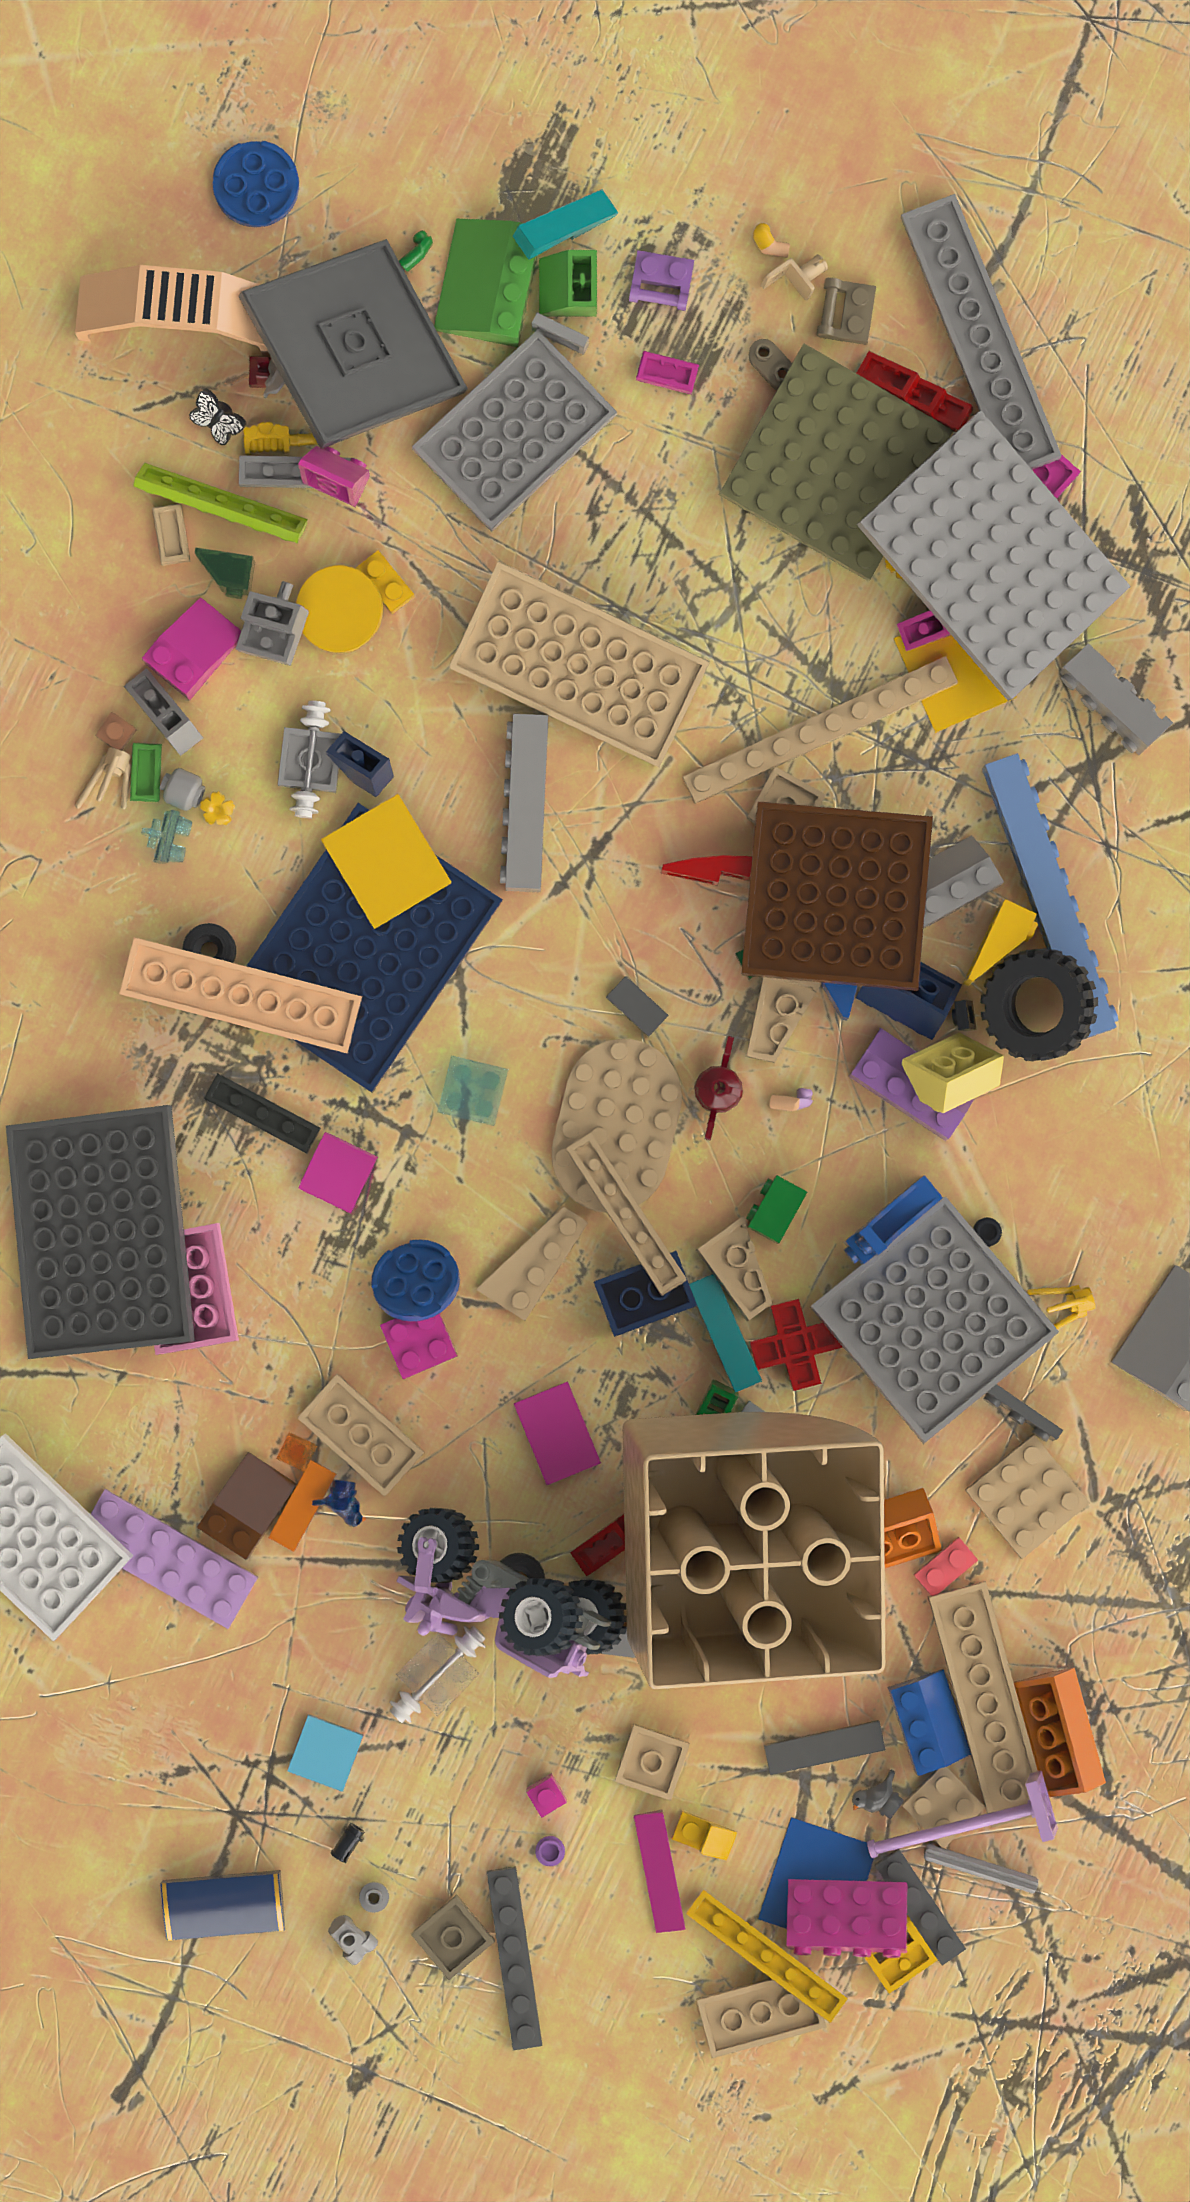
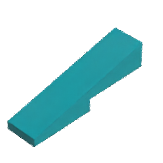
M603 189L519 225L513 238L528 260L566 239L570 238L573 240L617 216L618 211Z
M711 1274L690 1283L689 1285L698 1310L734 1392L736 1393L762 1382L739 1326L715 1276Z

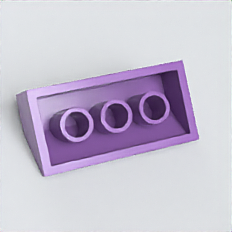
M880 1028L848 1077L944 1141L948 1140L965 1116L974 1099L945 1113L934 1111L932 1107L920 1102L902 1066V1059L917 1052Z

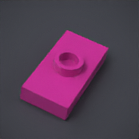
M643 351L636 381L692 395L699 365Z

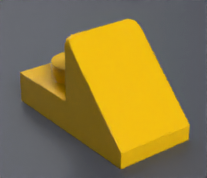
M682 1810L672 1840L695 1848L703 1855L727 1860L737 1832Z

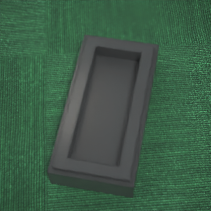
M627 976L606 997L648 1037L669 1016Z

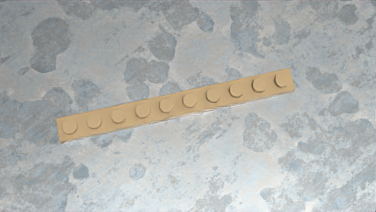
M945 656L683 776V780L694 803L697 804L775 768V766L778 767L956 685L958 681Z

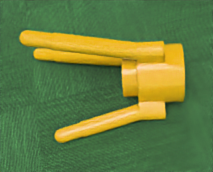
M1079 1285L1071 1287L1027 1290L1028 1295L1070 1294L1066 1296V1302L1047 1307L1046 1309L1048 1313L1069 1308L1071 1313L1075 1312L1053 1324L1056 1329L1078 1318L1087 1316V1311L1095 1309L1094 1297L1089 1287L1080 1289Z

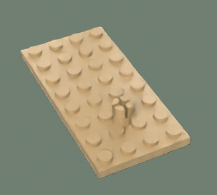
M498 561L449 668L660 768L710 661Z

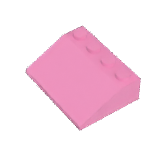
M220 1223L184 1229L195 1341L155 1345V1355L239 1340Z

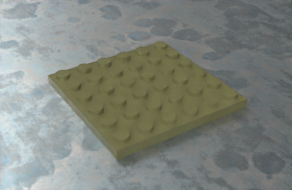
M804 343L719 495L861 578L870 581L883 555L856 524L950 438L953 430Z

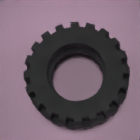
M1031 949L1006 957L1002 964H997L992 970L993 976L986 979L984 987L987 988L986 994H982L980 1003L985 1004V1011L981 1012L982 1021L987 1020L989 1027L986 1028L989 1037L995 1036L997 1039L995 1044L1000 1049L1006 1048L1009 1050V1055L1015 1058L1022 1057L1025 1061L1050 1060L1067 1055L1068 1052L1077 1049L1081 1045L1080 1042L1088 1038L1091 1033L1090 1025L1094 1024L1097 1018V1014H1094V1007L1098 1006V997L1094 998L1092 991L1096 987L1094 981L1088 980L1086 975L1089 972L1084 966L1079 967L1076 964L1077 960L1072 956H1065L1062 954V951L1055 949ZM1034 977H1043L1052 981L1059 989L1063 998L1062 1017L1057 1026L1047 1032L1031 1031L1021 1022L1016 1012L1015 1002L1019 988L1026 980Z

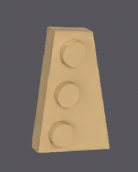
M763 977L746 1057L775 1063L821 983Z
M742 1216L699 1247L696 1252L746 1321H749L770 1306L772 1301L762 1270H760L755 1248L746 1227L745 1217Z

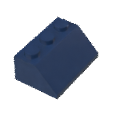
M921 962L918 991L861 986L856 999L884 1013L892 1020L911 1028L916 1033L933 1040L946 1019L962 984Z

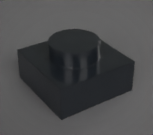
M954 1001L955 1009H952L954 1025L958 1026L959 1031L977 1030L973 1001Z

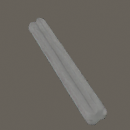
M928 1844L924 1852V1859L926 1861L1029 1893H1035L1038 1886V1879L1034 1876L935 1845Z

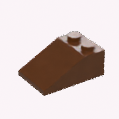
M248 1452L197 1528L247 1560L297 1486V1483Z

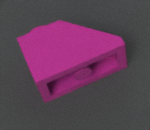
M930 610L897 624L906 651L951 635Z

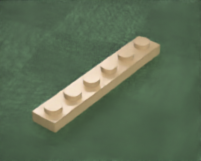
M589 1133L567 1147L566 1150L661 1296L685 1282V1275L593 1135Z

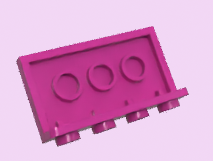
M788 1879L786 1943L788 1949L794 1950L793 1954L811 1955V1950L823 1951L825 1956H841V1951L853 1952V1956L870 1957L871 1952H883V1957L900 1958L901 1953H907V1882Z

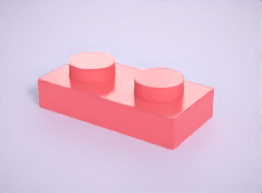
M957 1537L913 1575L927 1592L934 1596L950 1585L976 1563L978 1559L964 1542Z

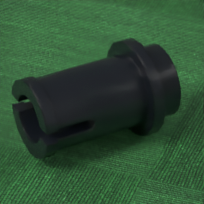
M350 1823L348 1827L344 1826L343 1835L330 1852L334 1858L344 1863L348 1862L359 1841L363 1842L364 1830L353 1823Z

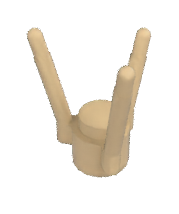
M109 748L107 755L102 756L98 768L80 795L75 807L79 809L104 770L106 774L96 800L98 802L102 800L112 776L120 777L124 773L121 808L125 809L127 807L132 765L128 763L131 755L115 748Z

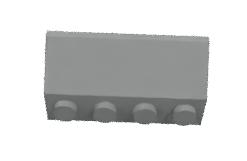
M972 835L929 859L924 928L1003 884L1004 881L990 856Z

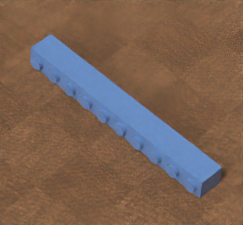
M1018 753L985 764L982 771L1034 913H1037L1035 918L1046 949H1055L1062 951V954L1065 956H1072L1077 960L1076 964L1079 967L1084 966L1089 972L1086 975L1088 980L1094 981L1096 989L1092 991L1094 998L1098 997V1006L1094 1007V1014H1097L1096 1022L1090 1025L1091 1033L1088 1038L1113 1030L1117 1027L1115 1022L1118 1021V1015L1113 1005L1109 1006L1105 995L1108 994V988L1104 978L1098 977L1095 968L1099 966L1096 954L1093 950L1089 951L1086 940L1089 939L1087 929L1084 923L1079 924L1076 912H1079L1077 901L1073 895L1069 896L1066 885L1069 884L1068 876L1064 868H1059L1056 860L1059 857L1057 846L1054 841H1049L1046 832L1049 830V824L1045 814L1039 813L1037 803L1040 801L1037 790L1034 786L1030 787L1026 777L1030 775L1028 765L1025 759L1020 760Z

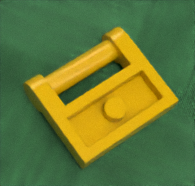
M908 1915L907 1932L912 1937V1940L907 1942V1953H901L900 1958L886 1957L880 1962L874 1956L878 1952H871L870 1957H864L889 1994L938 1961Z

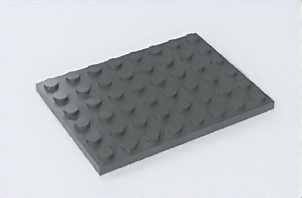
M172 1105L6 1126L28 1359L195 1341Z

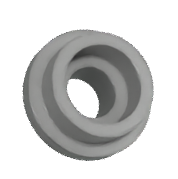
M378 1882L366 1884L361 1889L359 1895L360 1904L368 1912L382 1911L389 1901L387 1888ZM370 1893H377L380 1900L372 1903L368 1896Z

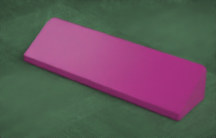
M663 1810L634 1815L656 1933L686 1930Z

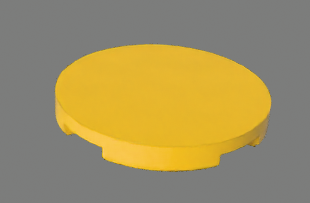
M334 565L318 570L302 585L296 600V604L302 605L309 611L302 633L313 645L331 653H348L360 649L377 633L382 621L383 603L379 590L367 575L349 566Z

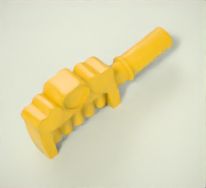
M261 422L258 426L252 425L250 428L246 427L243 430L246 456L251 455V452L255 453L258 451L261 453L264 450L265 452H270V450L276 452L279 450L284 451L286 454L290 453V446L318 445L312 433L289 434L290 431L286 425L276 424L274 426L272 422Z

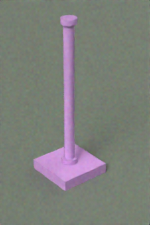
M1042 1771L1030 1773L1026 1781L1030 1798L1027 1804L875 1842L874 1839L869 1840L867 1844L871 1858H876L878 1854L1030 1815L1036 1819L1042 1842L1053 1840L1058 1826Z

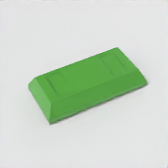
M133 743L130 801L159 802L162 744Z

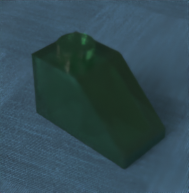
M195 548V555L221 592H226L225 596L242 599L243 595H249L255 569L253 556Z

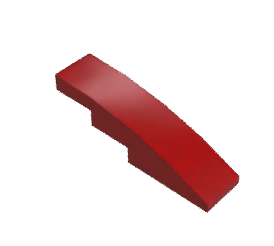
M868 351L856 374L955 432L967 422L974 410L971 404L947 394L944 388L920 378L919 373L871 351Z
M720 855L690 858L663 864L661 874L718 886L720 875L749 881L752 856Z
M624 1513L570 1552L586 1576H589L625 1551Z

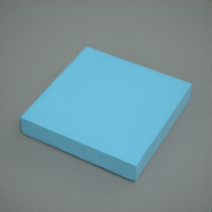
M308 1714L287 1771L343 1792L364 1735Z

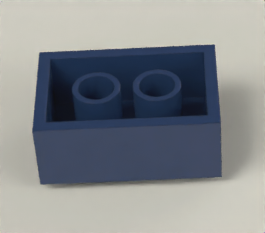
M677 1251L671 1252V1256L685 1275ZM641 1264L593 1282L614 1337L697 1306L687 1277L685 1282L661 1296Z

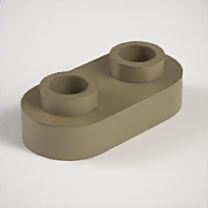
M759 339L750 347V363L772 388L778 390L784 378H780L777 373L780 370L788 372L792 365L791 361L768 339ZM760 349H766L769 352V355L766 357H761L758 351Z

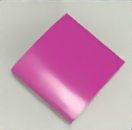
M325 1132L298 1189L351 1214L378 1157Z

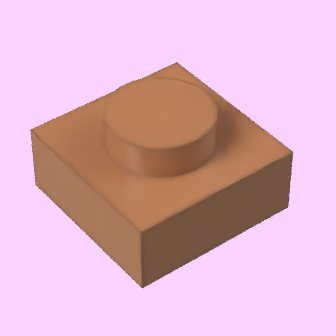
M111 712L95 736L110 747L122 751L137 729Z

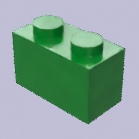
M778 1175L775 1176L774 1180L768 1178L760 1191L764 1198L759 1206L753 1204L746 1217L750 1221L748 1228L779 1244L808 1192Z

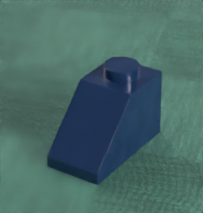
M345 731L326 751L331 760L355 785L374 797H377L394 777L389 758Z

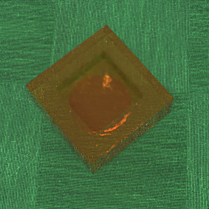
M289 1432L276 1459L305 1472L317 1445Z

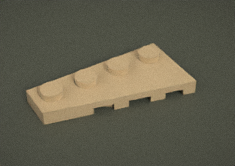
M563 1207L476 1290L526 1321L588 1222Z

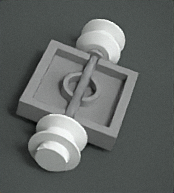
M308 701V705L302 706V709L307 711V716L301 718L300 721L308 727V730L284 727L278 786L301 789V791L291 795L296 800V806L289 809L295 811V816L300 818H312V814H318L319 812L313 808L314 802L320 800L312 792L313 790L336 793L339 767L331 760L326 751L341 734L320 731L319 728L329 725V722L324 719V714L331 712V709L325 707L326 703L321 701Z

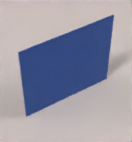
M791 1817L758 1919L787 1929L788 1879L867 1881L874 1858L870 1856L867 1842Z

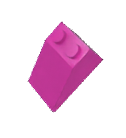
M315 446L300 459L298 465L303 484L356 508L370 477L365 463L355 458H351L348 461L339 456V451L329 446L323 449Z
M200 597L159 636L143 655L142 660L149 668L190 701L237 646L241 630Z

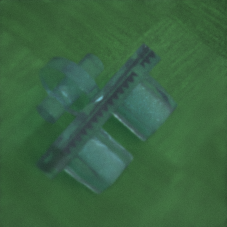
M165 811L160 831L161 820L153 819L151 828H142L141 834L149 837L147 842L148 848L155 849L158 839L153 860L155 863H181L184 861L186 847L173 844L175 834L185 837L189 836L192 821L179 816V811Z

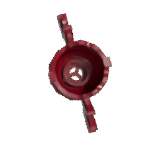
M728 1036L721 1066H711L700 1073L694 1084L695 1097L699 1104L705 1110L710 1111L704 1139L709 1141L712 1138L716 1114L726 1113L737 1106L743 1095L741 1080L736 1072L727 1068L734 1041L732 1036ZM719 1082L723 1083L725 1088L721 1087ZM715 1084H717L718 1087L716 1090H714Z

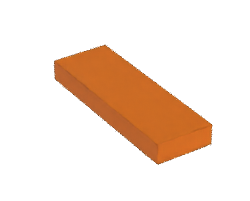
M310 1460L268 1538L294 1552L337 1473Z

